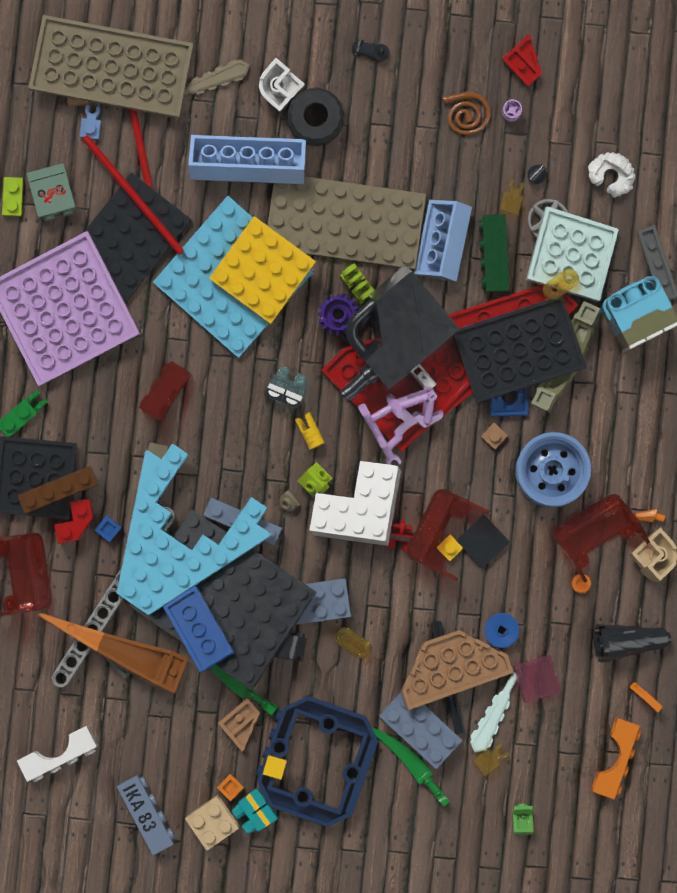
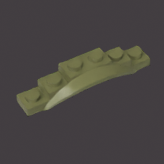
M585 301L571 320L583 358L588 351L587 345L595 331L594 326L602 312L601 308ZM576 372L538 384L537 393L531 404L550 413L557 397H561L568 382L573 380Z

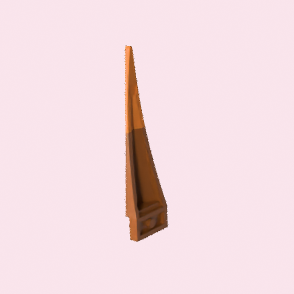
M38 614L43 620L151 686L172 695L175 694L188 658L171 650L93 630L46 614Z

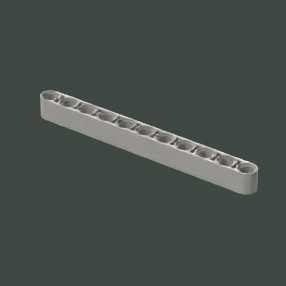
M164 507L172 513L171 519L162 528L167 533L175 520V512L171 508ZM121 570L84 627L89 628L91 624H95L98 627V631H104L124 599L120 595L117 602H111L109 599L111 592H117ZM101 608L108 610V617L105 619L99 616ZM75 639L52 676L53 684L57 687L68 685L91 651V648L87 647L85 651H81L78 648L79 641ZM69 657L76 658L77 664L75 667L68 665L67 660ZM59 673L66 675V682L64 684L59 683L57 680Z

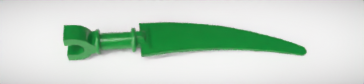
M214 665L210 668L227 687L244 700L248 696V699L251 698L260 704L261 708H264L270 715H273L278 709V705L268 701L267 698L264 699L255 692V689L251 690L218 666Z
M372 727L376 737L400 758L420 785L424 782L423 785H426L434 794L433 797H436L443 806L447 805L450 801L442 793L443 790H440L432 781L433 778L429 777L433 773L426 764L404 744Z

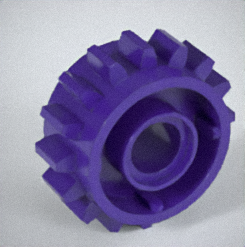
M338 293L337 297L334 298L331 294L330 300L323 299L325 305H319L322 312H318L317 315L322 316V318L318 322L324 323L322 329L328 328L329 334H332L334 331L339 336L340 332L343 331L344 335H346L348 321L358 309V306L352 305L354 303L353 299L347 300L348 295L341 298L340 293ZM341 310L344 316L342 319L337 320L333 317V312Z

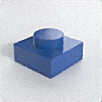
M107 515L95 531L108 542H111L122 527Z

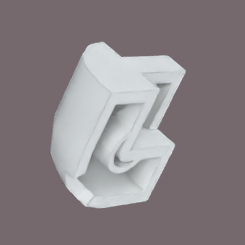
M277 58L265 69L259 81L261 95L279 112H282L305 86Z

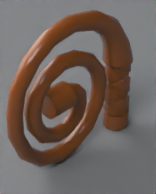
M465 91L442 97L444 104L465 99H477L482 102L486 109V118L483 124L477 129L464 131L456 128L452 123L453 112L461 106H470L476 111V120L469 125L462 124L459 121V117L462 113H465V121L470 123L473 122L472 114L466 109H461L457 112L455 122L460 128L464 129L476 127L480 122L481 112L474 103L468 101L455 104L450 109L447 117L448 124L453 131L462 135H472L482 131L488 125L491 117L490 106L487 100L480 94Z

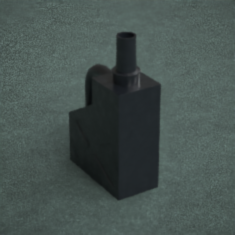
M402 266L368 295L369 301L355 312L348 321L346 328L347 339L357 353V356L365 364L361 369H358L360 373L339 391L348 402L352 401L370 385L374 387L378 381L389 390L459 330L454 321L409 268ZM371 315L374 341L366 347L359 338L357 330L359 325Z

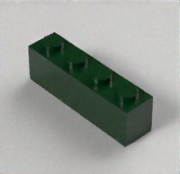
M506 214L482 215V220H478V230L482 232V239H479V249L483 251V258H480V269L484 270V277H481V288L485 289V294L508 293Z

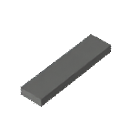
M653 225L637 230L636 233L650 275L659 280L669 301L676 299L677 289L656 226Z

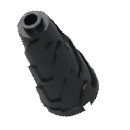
M596 624L594 630L599 629V632L593 634L596 657H602L598 660L599 662H610L609 660L621 659L646 651L664 649L663 647H667L671 643L670 632L663 628Z

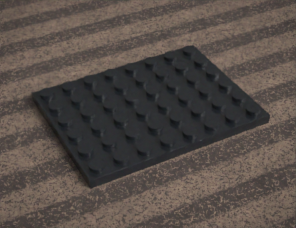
M191 509L173 538L193 550L202 535H205L219 545L227 532ZM253 549L195 585L201 592L235 652L217 663L216 666L251 690H254L317 592ZM132 603L128 604L129 607L183 643L163 607L151 615H147Z

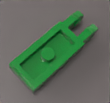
M38 390L33 392L27 399L21 401L0 419V429L7 437H12L48 403L46 399L41 400L34 408L29 404L40 395Z

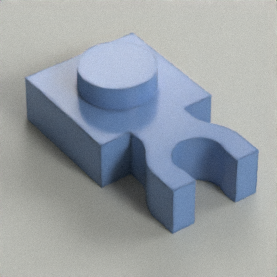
M86 105L87 119L82 118L80 138L88 135L92 140H99L101 120H97V117L100 115L101 108L96 107V112L91 114L90 106Z

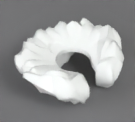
M607 152L605 155L600 154L598 158H595L589 164V177L596 186L603 183L606 170L613 169L618 173V180L607 188V193H610L614 198L633 189L632 184L635 179L634 168H632L629 159H626L620 153Z

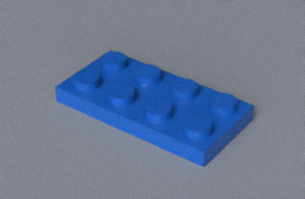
M197 586L190 588L163 605L200 673L235 653Z

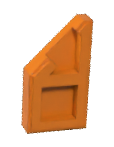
M636 682L630 686L653 710L659 712L663 708L660 703Z

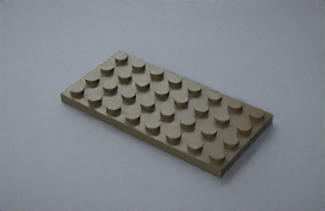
M43 15L28 89L180 118L193 43Z
M305 177L304 184L274 183L267 226L308 255L398 268L404 266L415 270L426 194Z

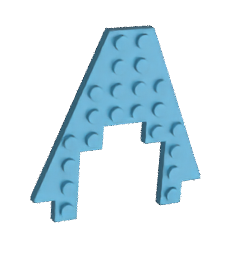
M174 444L170 446L162 459L148 450L145 451L117 589L118 595L147 615H151L166 603L202 582L272 535L257 525L268 508L252 497L219 545L205 535H202L193 550H191L163 531L162 528L172 513L157 502L189 456V454Z

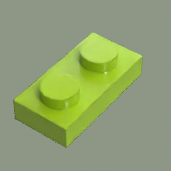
M4 177L3 216L22 217L24 178Z

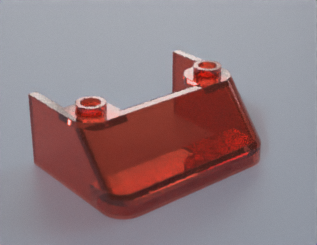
M446 489L437 490L433 494L407 547L408 556L412 560L458 582V577L442 570L445 564V557L435 548L451 515L463 519L470 514L472 508L487 516H490L491 512Z
M617 494L606 496L562 523L553 531L555 540L584 583L587 582L582 568L586 567L590 560L587 553L619 534L624 539H631L639 534L646 544L650 543L641 522Z
M38 533L0 537V557H7L13 593V595L4 598V612H0V616L48 609L52 604V596L43 538Z

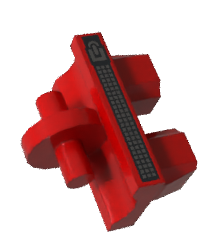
M402 519L401 524L393 523L388 546L384 545V547L395 548L396 540L403 541L402 550L412 552L415 544H417L419 533L411 532L412 526L405 525L406 519Z

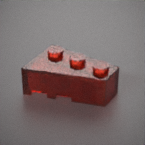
M173 361L163 366L161 370L162 375L159 379L154 380L150 387V392L143 397L138 407L159 422H162L192 375Z

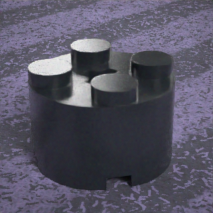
M294 632L292 635H289L275 657L288 660H296L299 657V661L303 662L307 644L305 634Z

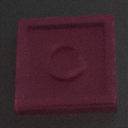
M551 655L513 665L524 703L561 692Z

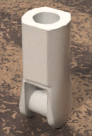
M420 364L410 371L411 375L423 389L427 386L433 388L437 385ZM419 367L422 372L416 376L413 371Z

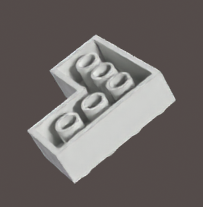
M360 461L354 498L316 493L310 524L312 535L388 546L401 474L399 467Z

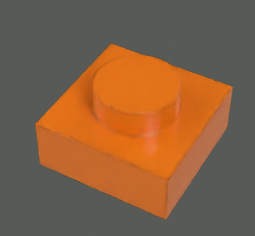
M231 773L217 787L230 801L244 788Z

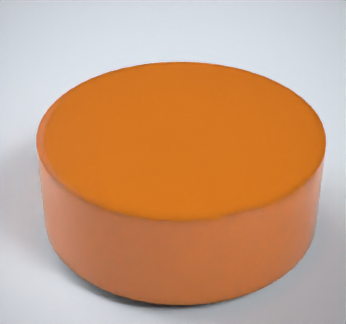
M578 574L573 577L571 586L575 592L585 593L591 587V580L587 575Z

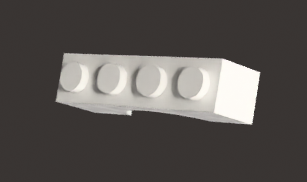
M89 725L69 734V745L63 755L49 758L35 751L17 760L26 781L32 780L34 783L44 778L43 774L47 771H50L52 774L61 769V764L67 762L70 765L78 761L77 756L84 753L86 757L96 752L94 748L98 746V743Z

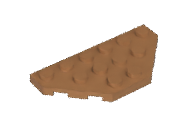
M458 630L422 643L402 687L401 695L406 709L410 710L514 672L507 654Z

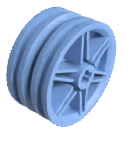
M558 432L541 434L529 441L521 451L516 463V480L521 492L531 502L547 508L562 507L573 502L587 487L591 475L590 459L585 448L575 438ZM542 450L548 451V455L546 457H543L541 455ZM565 451L567 457L562 458L560 452ZM532 465L537 467V471L534 473L530 471ZM554 466L557 475L553 474L551 476L548 474V467L552 468ZM571 468L575 469L576 471L575 475L571 476L568 472ZM539 483L546 485L544 490L538 488ZM559 484H563L565 486L564 491L561 492L558 490Z

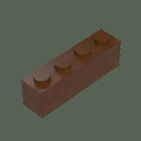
M89 466L19 494L18 498L24 513L28 514L98 486L99 483L93 468Z

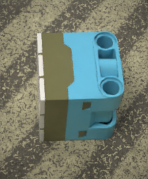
M654 276L646 277L622 288L601 304L602 313L623 353L677 326V315L659 280Z

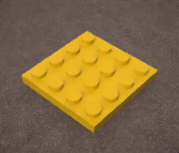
M254 216L209 279L272 324L316 261Z

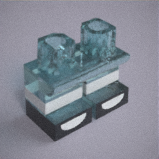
M281 366L276 375L273 374L264 396L280 403L282 400V404L298 410L306 390L304 386L307 376L297 373L294 382L287 380L290 369Z

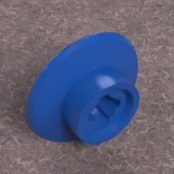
M498 613L491 616L486 622L485 636L493 646L505 648L517 640L519 625L511 615ZM499 626L506 628L503 635L497 632Z

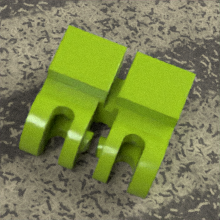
M354 263L341 273L340 278L349 290L354 288L352 294L363 306L369 301L368 295L374 291V288L369 284L368 280L363 281L365 277Z

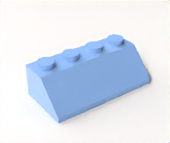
M429 200L416 268L414 270L416 275L445 281H457L472 210L471 206L458 201Z

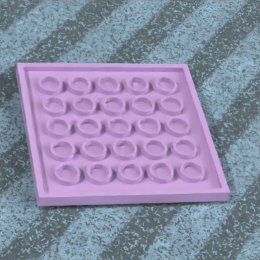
M89 231L0 276V312L38 386L141 334Z

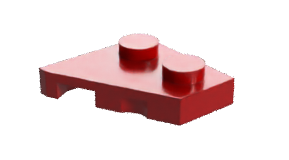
M529 34L502 58V61L527 88L542 74L531 41L532 38Z

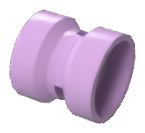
M513 99L508 100L502 109L503 118L509 122L519 119L522 113L520 102Z

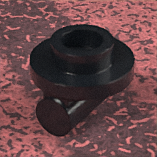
M543 164L530 167L527 173L529 181L534 184L542 183L546 179L547 168Z

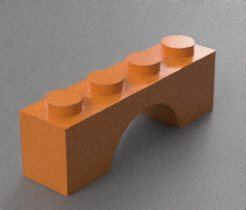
M615 717L610 736L618 745V759L610 769L596 773L591 787L592 792L615 799L616 795H620L622 790L620 782L622 777L625 778L629 769L626 766L628 759H632L635 748H633L634 742L639 740L641 734L639 725Z

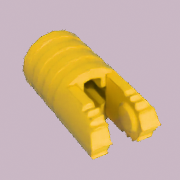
M308 412L305 418L310 427L309 429H307L302 418H297L295 421L309 450L323 445L325 441L311 413Z

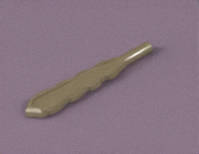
M234 59L228 62L225 67L221 65L215 68L214 72L208 71L201 78L195 77L185 87L184 96L187 94L200 95L205 90H215L219 85L224 87L229 85L231 81H241L247 76L250 65L242 60Z

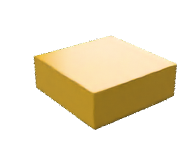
M268 755L263 774L281 780L287 760Z

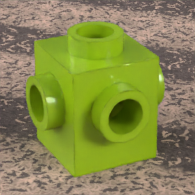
M316 462L297 481L314 497L318 492L323 494L330 487L328 483L333 478Z

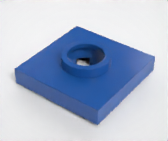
M529 387L515 391V398L511 402H505L501 396L490 399V416L528 415Z

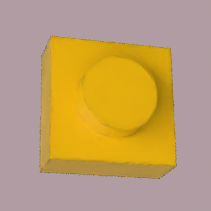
M451 534L436 547L449 561L463 549Z

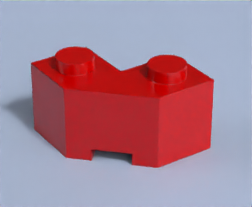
M91 499L70 502L73 521L54 525L58 544L79 541L88 526L95 519Z

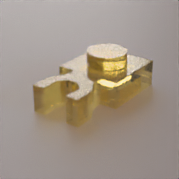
M511 179L509 183L510 192H504L499 211L518 216L523 196H520L519 193L523 190L525 183L521 182L520 187L516 189L513 187L514 180Z
M501 742L495 746L493 752L487 749L473 760L484 776L500 765L497 760L510 755L507 751L504 754H499L498 750L503 746Z

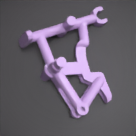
M431 386L398 399L389 393L386 395L388 406L372 415L365 404L358 406L387 457V465H391L393 460H397L401 464L399 456L393 454L391 450L402 440V435L407 429L417 422L423 427H428L443 417L442 410L433 413L434 400L437 398V395ZM424 402L422 413L416 411L411 415L405 409ZM393 412L404 422L394 430L395 436L387 443L375 421Z

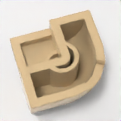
M659 528L641 542L630 556L640 566V572L654 582H659L677 564V547L669 536Z

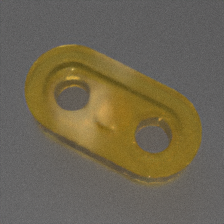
M566 269L546 282L543 286L544 295L548 299L554 300L574 288L579 282L577 272L572 269ZM568 275L572 277V282L567 280ZM552 286L557 288L556 292L552 291Z
M349 628L339 629L335 636L339 645L360 658L368 657L372 651L371 643Z

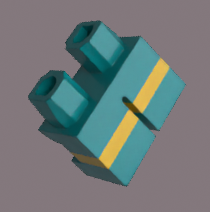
M258 787L239 800V804L232 810L237 819L244 814L250 819L242 825L247 834L255 830L260 831L278 819L277 814L272 807H269Z

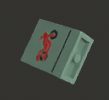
M64 163L27 173L40 220L51 221L57 215L69 216L74 214L73 211L77 210Z

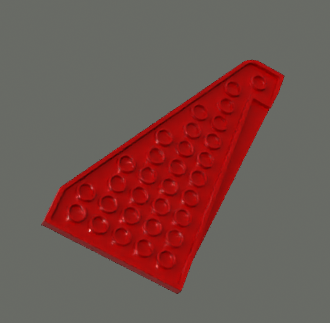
M539 285L449 314V317L458 328L561 295L563 296L568 314L578 304L566 292ZM452 335L420 363L437 384L433 387L437 398L434 400L433 413L442 410L443 416L472 394L454 336ZM374 339L365 341L363 343L367 347L372 341H374ZM349 346L343 348L321 371L341 390L360 373L358 369H361L365 364L357 356L355 350ZM418 367L413 372L417 376L422 371ZM409 372L389 390L378 381L374 387L370 385L351 402L357 408L359 405L365 404L372 415L388 406L387 394L391 393L398 399L424 389ZM424 402L405 409L411 415L416 411L422 413ZM393 412L375 421L379 430L389 440L395 436L394 430L404 422ZM417 422L404 432L402 440L396 447L402 452L433 424L423 427Z

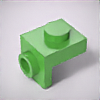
M518 804L513 807L514 835H533V806Z

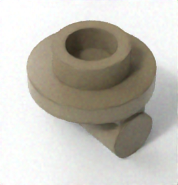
M289 490L279 498L281 507L286 511H293L300 506V503Z

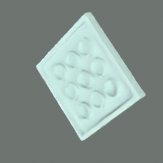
M547 206L542 217L526 280L599 302L619 229Z

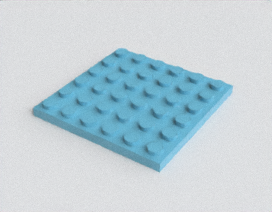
M227 196L184 245L183 249L185 251L180 255L177 254L153 283L240 358L267 327L269 322L209 279L253 218L233 199ZM312 269L309 271V273L307 274V276H306V277L304 278V280L301 282V284H300L299 287L296 289V291L294 292V294L301 288V286H302V285L308 280V278L314 273V271H313Z

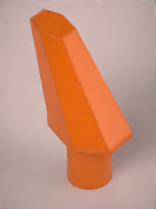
M657 509L638 512L633 517V520L648 522L656 520L662 523L665 519V515L657 513Z

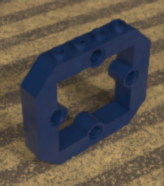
M310 695L284 706L282 711L278 710L275 718V721L278 722L276 729H271L268 738L272 740L270 747L265 746L262 758H265L263 766H258L255 775L259 777L257 782L269 807L326 827L352 816L378 743V739L367 716ZM298 713L319 720L320 729L324 733L330 734L335 732L337 728H341L363 736L354 763H348L343 768V777L347 783L338 808L312 799V791L306 786L298 787L295 792H291L274 786L275 778L263 774L268 755L282 759L288 753V739ZM327 718H331L334 721V726L330 729L325 728L323 725L324 720ZM277 742H282L285 745L283 752H277L274 749V745ZM348 769H357L358 775L355 778H350L347 775ZM306 792L309 798L307 801L302 802L298 799V794Z

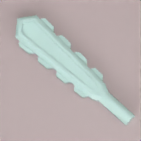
M511 674L504 689L493 697V704L487 707L485 711L486 716L480 719L478 729L474 730L471 734L470 743L474 752L486 751L493 742L492 736L497 733L499 729L498 723L505 716L503 712L510 705V692L519 675Z

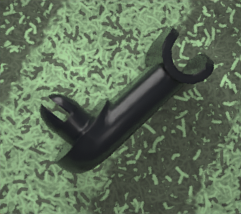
M356 40L352 46L353 55H363L376 61H385L390 55L389 48L384 44L366 43L364 40Z

